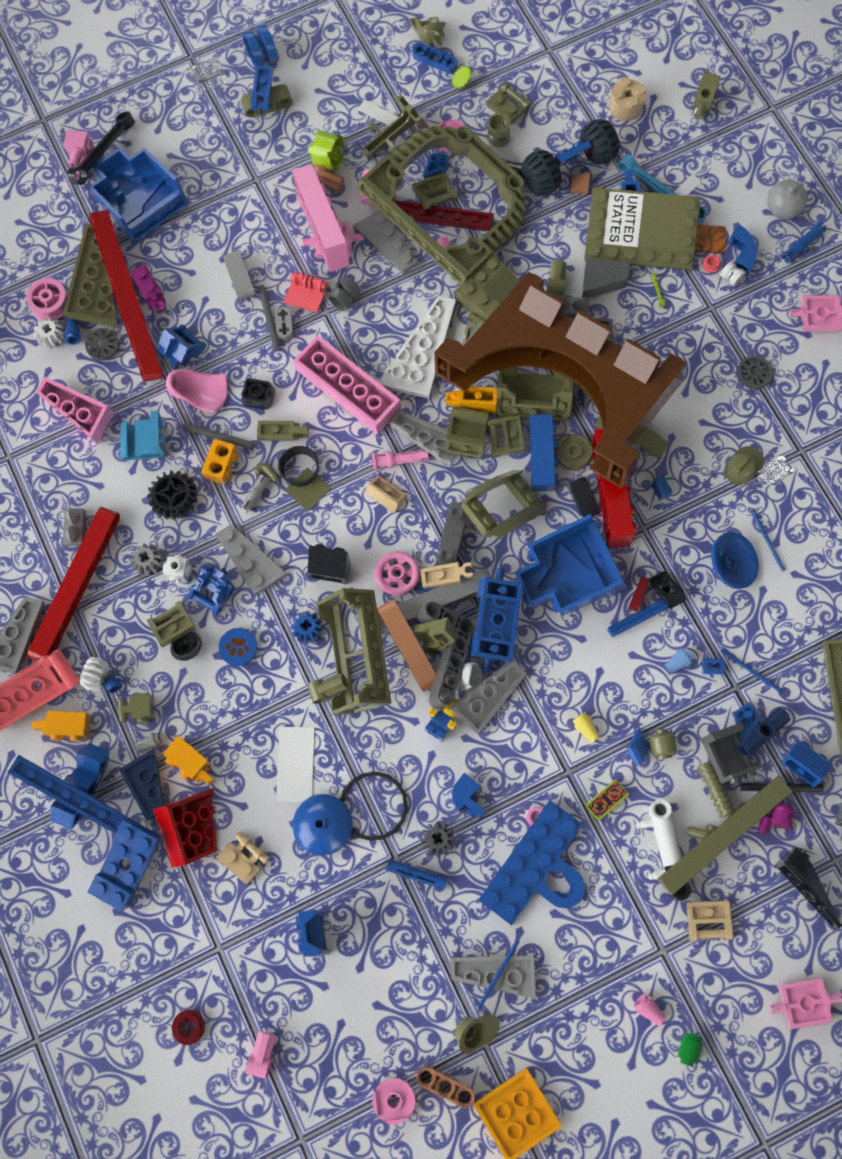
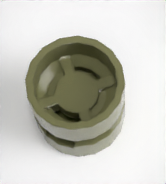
M496 113L488 120V141L495 147H503L509 142L511 123L507 115Z

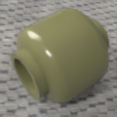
M658 729L656 734L650 736L651 754L656 755L657 759L671 758L672 754L676 753V737L673 733H668V729Z

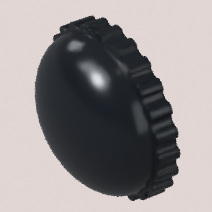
M191 631L173 641L170 651L174 659L188 661L196 657L201 650V637L196 632Z

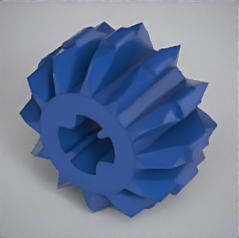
M309 611L305 612V616L302 613H298L299 619L293 618L292 620L295 624L290 626L291 630H294L292 632L293 637H297L298 642L304 639L305 644L309 643V639L313 643L316 642L315 636L321 637L322 635L319 631L324 630L323 625H320L322 619L317 618L316 613L310 616ZM309 624L310 627H308V630L305 631L304 628H306V626Z

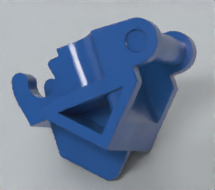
M181 324L178 327L164 329L158 343L160 347L157 349V353L162 359L165 357L169 359L171 366L177 370L180 363L185 364L192 357H198L207 344L204 341L198 340L186 329L185 325ZM183 335L192 345H189L180 336Z
M207 564L202 567L196 584L190 587L188 598L198 601L212 610L213 614L218 615L236 589L233 583L230 582L231 577L227 575L224 567L219 570L211 564ZM205 588L213 592L212 600L214 602L199 594L198 591Z

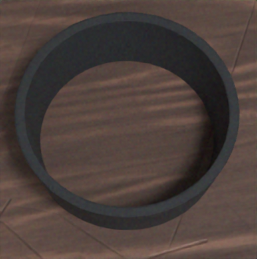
M291 447L284 451L279 458V473L292 486L303 487L309 485L318 475V457L308 447ZM295 455H307L315 461L316 470L307 480L294 482L288 480L284 475L286 462Z

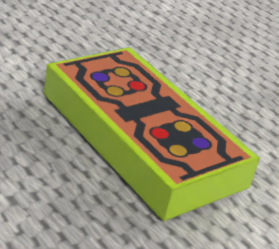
M615 779L588 802L585 807L599 821L629 794Z

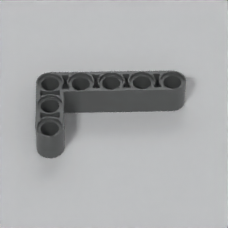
M432 601L417 610V619L421 623L448 618L456 635L455 642L448 645L442 652L429 696L431 707L438 710L450 705L454 701L474 626L469 619Z

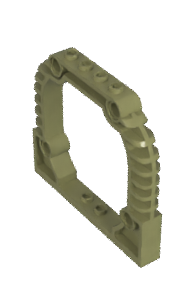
M432 126L431 128L421 129L391 155L388 154L359 180L357 187L370 202L460 285L519 230L526 211L525 197L521 190L524 186L523 178L503 158L499 157L490 146L486 145L477 134L464 126L457 129L449 126L446 128ZM446 147L457 156H467L498 185V194L507 204L506 215L482 238L470 237L464 245L449 244L445 248L435 241L426 229L421 228L413 217L407 215L394 203L395 189L401 185L404 170L423 153L432 148Z

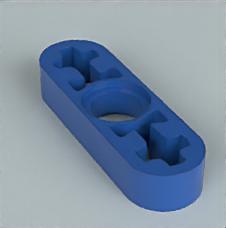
M424 43L413 45L412 56L415 60L449 74L457 70V59L453 55ZM432 56L439 57V59L436 61H433L430 58Z

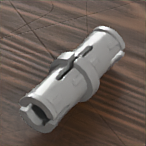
M262 474L259 475L253 487L249 488V493L241 504V507L245 510L247 508L249 512L252 511L258 498L261 499L263 490L270 482L266 476L263 478L264 475Z

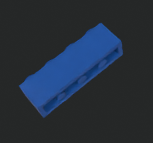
M552 414L530 415L531 489L533 491H554L555 485H558V473H555L554 468L558 466V457L554 456V450H557V438H553V432H556V421H553Z

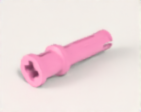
M426 450L401 453H392L390 451L384 454L372 453L373 469L385 466L392 468L397 464L429 461L428 452Z

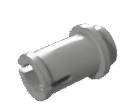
M151 733L150 736L135 741V747L144 744V746L137 748V751L142 753L152 747L158 748L162 741L158 733Z

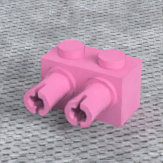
M67 129L63 145L70 157L68 165L69 167H78L95 147L88 132ZM76 171V178H77V179H79V172H78V171Z

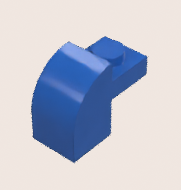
M463 773L453 787V804L459 813L466 807L467 810L465 812L474 819L476 817L481 819L486 811L471 799L479 790L480 785L466 773Z

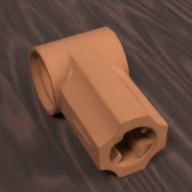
M314 165V170L319 172L320 183H324L326 188L335 192L342 190L345 181L344 177L328 171L322 165Z

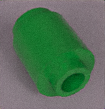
M686 1032L685 1037H682L677 1057L681 1058L680 1063L693 1067L694 1063L698 1064L703 1048L702 1037Z

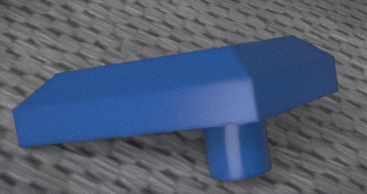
M447 153L429 155L423 178L448 170Z
M750 702L732 713L735 724L742 722L745 728L744 731L739 733L741 740L761 720Z
M641 729L635 731L627 747L628 757L631 760L633 759L636 766L641 765L650 757Z

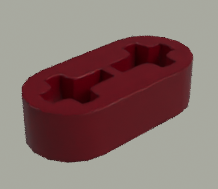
M641 575L628 609L635 612L638 611L650 582L649 578Z

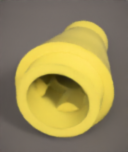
M586 712L573 720L574 727L590 743L600 737L591 716L587 715Z

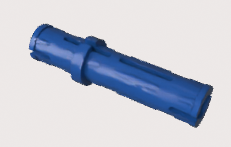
M818 222L798 241H794L791 247L781 254L782 259L789 255L785 260L786 263H789L798 254H802L809 244L827 230L826 225L819 229L824 223Z
M391 858L386 867L387 872L401 875L403 879L410 878L444 890L448 877L413 867L411 863L404 864Z

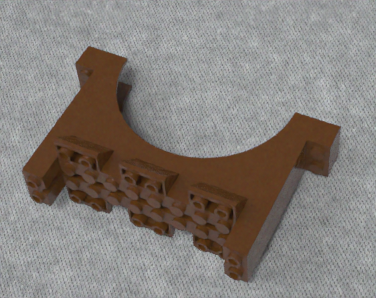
M528 272L464 346L457 340H452L449 337L445 339L434 352L435 374L464 392L486 375L512 367L543 368L571 379L590 396L596 405L602 422L603 434L593 450L598 455L590 470L623 489L635 474L640 453L632 447L633 444L681 385L687 362L670 353L659 367L661 357L645 349L639 343L627 339L622 348L619 344L611 342V328L581 311L577 313L575 319L563 314L564 301L543 289L544 280L538 275Z

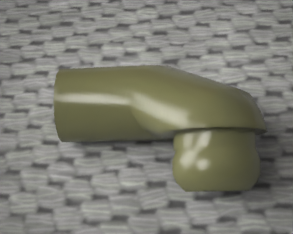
M260 462L253 468V471L258 476L265 473L272 482L280 478L279 474L269 464Z
M708 824L707 830L689 826L687 836L703 840L717 826Z

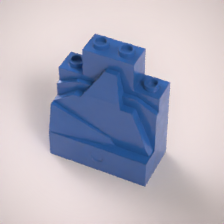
M119 147L93 166L99 180L89 186L90 191L102 208L108 210L109 215L118 223L123 233L133 243H136L189 204L178 179L145 147L132 157Z
M591 514L528 544L530 550L527 551L530 560L535 562L515 571L516 578H514L515 582L523 583L524 595H522L526 606L530 605L535 609L553 600L551 605L555 613L559 612L562 616L579 610L604 597L609 599L628 589Z

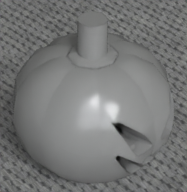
M789 179L783 180L773 185L772 189H770L767 198L768 208L777 218L784 220L793 219L799 216L806 208L808 194L799 182Z

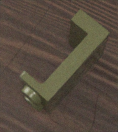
M453 406L444 452L481 458L489 414Z

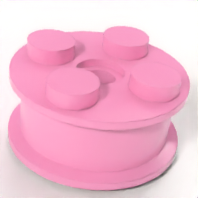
M42 278L35 281L29 287L26 301L39 319L43 320V318H46L48 320L52 317L57 320L63 317L68 293L58 280Z

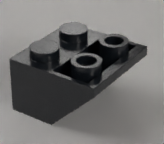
M322 544L310 545L307 569L309 578L347 584L351 566L348 551L340 547L330 549Z

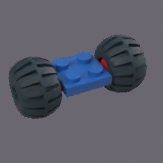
M596 119L584 126L580 133V141L573 144L568 150L567 148L561 150L555 157L545 150L530 153L522 163V173L527 186L536 195L544 196L553 193L562 181L559 167L583 154L594 164L609 163L617 156L620 150L618 134L609 121Z

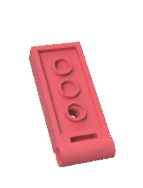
M60 649L46 655L0 683V731L80 683L79 677ZM39 681L42 685L36 686L35 682Z

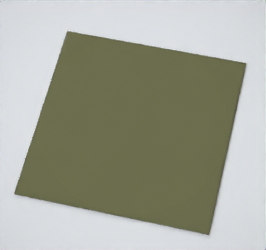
M307 467L294 482L307 480L314 472ZM317 476L309 485L303 487L289 485L284 491L309 511L331 487Z

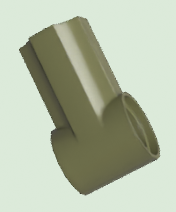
M561 259L551 261L550 277L548 278L546 290L548 293L557 296L564 295L567 266L566 262Z
M342 673L325 680H315L307 684L313 704L329 700L330 696L348 690L347 679Z

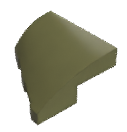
M448 618L414 625L413 632L424 642L423 650L431 658H435L438 651H444L448 645L453 644L456 640L454 628Z

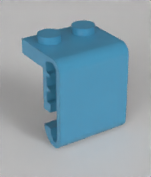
M151 411V419L135 420V425L128 426L127 421L120 424L121 460L129 461L165 457V419L161 417L159 411Z

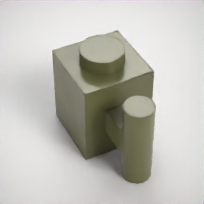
M151 694L129 695L130 705H126V698L118 699L120 723L128 722L127 714H130L131 719L137 722V724L149 723V720L155 719L153 696Z

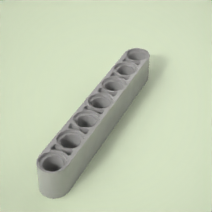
M479 570L473 573L475 575L474 578L462 577V583L437 587L397 605L407 623H413L418 621L416 616L417 610L429 602L433 601L449 608L476 597L479 579L484 577L492 578L489 570ZM378 613L381 635H384L389 631Z

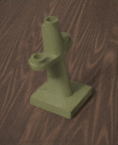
M402 94L396 100L404 109L403 113L386 129L381 131L372 120L368 121L369 124L367 126L373 133L376 131L379 133V135L363 147L364 150L362 152L368 159L387 145L390 146L388 150L391 154L396 151L397 148L391 142L414 124L420 129L429 128L423 118L417 114L410 103L408 104Z

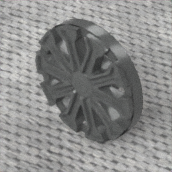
M108 328L95 329V331L89 333L85 340V349L89 356L95 360H108L117 353L119 339Z
M760 356L746 357L741 361L737 370L739 381L750 389L763 388L770 382L773 375L771 364Z

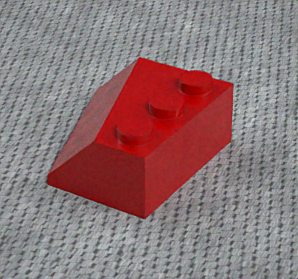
M214 788L153 809L161 836H163L162 840L171 868L187 865L217 852L216 827L213 825L215 806H212Z

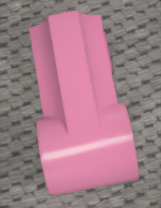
M258 1032L253 1053L250 1054L247 1062L246 1074L264 1079L267 1078L272 1062L270 1058L277 1036L266 1032Z

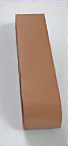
M392 599L378 607L377 611L422 692H425L432 688L436 673L396 601Z

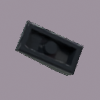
M585 476L568 483L567 488L582 518L589 514L594 516L601 513Z
M665 571L649 578L650 585L669 609L685 602L684 590Z

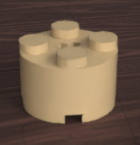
M627 77L621 78L611 90L609 108L612 116L620 121L638 118L643 110L646 87Z

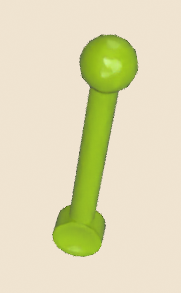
M652 273L651 280L657 292L658 304L660 307H664L666 303L662 299L656 274Z

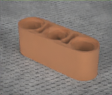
M423 1066L418 1070L416 1079L421 1087L463 1108L470 1107L473 1104L475 1095L470 1086L430 1066ZM429 1071L432 1074V1080L428 1083L423 1082L420 1078L421 1072ZM445 1080L449 1081L452 1085L451 1090L446 1093L442 1092L439 1087L440 1083ZM464 1090L470 1092L471 1099L468 1102H462L459 1099L460 1092Z

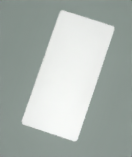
M314 727L279 728L277 802H303L312 796Z

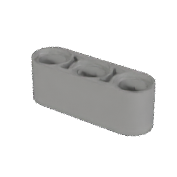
M237 250L223 255L238 299L241 300L256 295L240 251Z

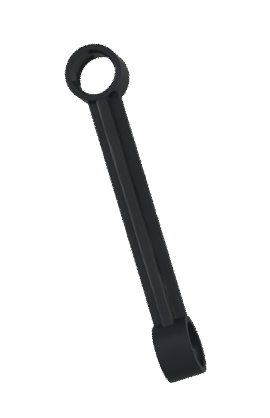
M124 111L117 115L115 118L116 124L78 167L73 166L68 169L67 178L71 184L84 185L88 179V171L119 135L135 124V120L129 111ZM76 171L79 172V180H78V181H77V179H76Z

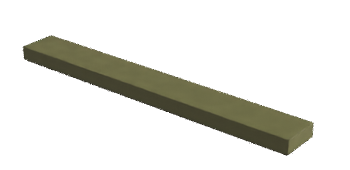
M780 776L775 777L657 878L670 895H673L786 798L792 790Z

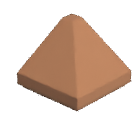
M590 173L572 176L570 193L588 194Z

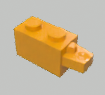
M470 386L466 392L462 390L446 392V405L496 414L497 388Z
M47 711L44 721L32 722V729L43 731L42 735H47L53 741H63V738H70V741L82 742V739H89L91 715L87 712Z
M177 736L163 752V755L167 758L165 762L173 769L177 766L181 770L179 774L187 781L190 778L197 783L203 780L209 786L215 781L207 774L211 763L180 736Z

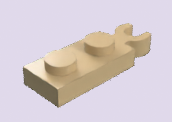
M455 562L421 569L422 586L424 589L462 583L461 577L474 578L473 572L466 573L468 568H473V564L467 562L460 567V564Z

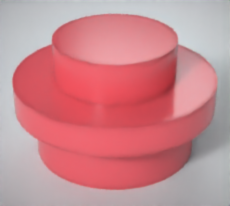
M709 255L703 260L702 266L705 271L714 273L720 269L721 261L716 255Z

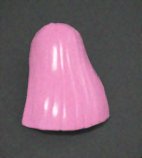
M177 369L170 372L167 376L166 387L168 392L199 410L210 413L217 412L227 399L228 382L225 373L205 374L187 369Z

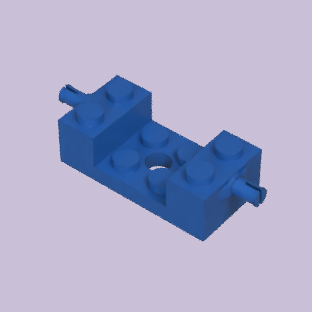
M497 567L496 579L489 577L479 579L477 598H480L476 634L471 637L468 656L479 657L484 660L482 672L491 673L492 661L508 662L513 660L523 583L503 580L505 568ZM495 614L502 616V623L500 625L495 624L493 621Z

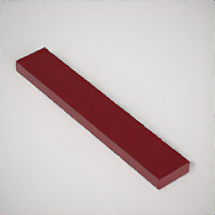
M394 201L407 215L413 217L415 222L486 232L492 229L494 213L434 205L424 210L422 204Z

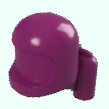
M786 803L777 804L772 809L770 817L766 814L760 819L758 833L766 835L772 826L793 831L794 808Z

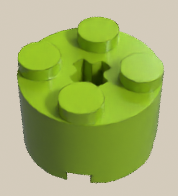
M317 130L314 142L310 144L308 149L312 165L319 164L328 170H337L344 157V154L341 153L342 148H345L344 137Z

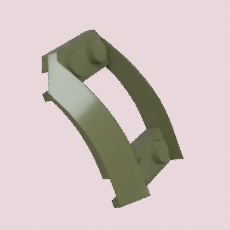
M512 470L498 475L465 495L466 497L461 508L483 536L490 538L497 536L500 540L519 526L547 513V499L541 501L520 474L524 470ZM505 484L524 509L498 525L478 498L490 490Z

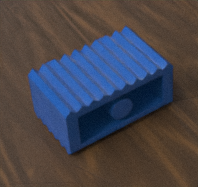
M799 739L790 747L781 761V764L798 775V777H801L805 782H808L812 787H815L823 780L832 766V763L828 761L826 756L818 754L811 749L808 743Z

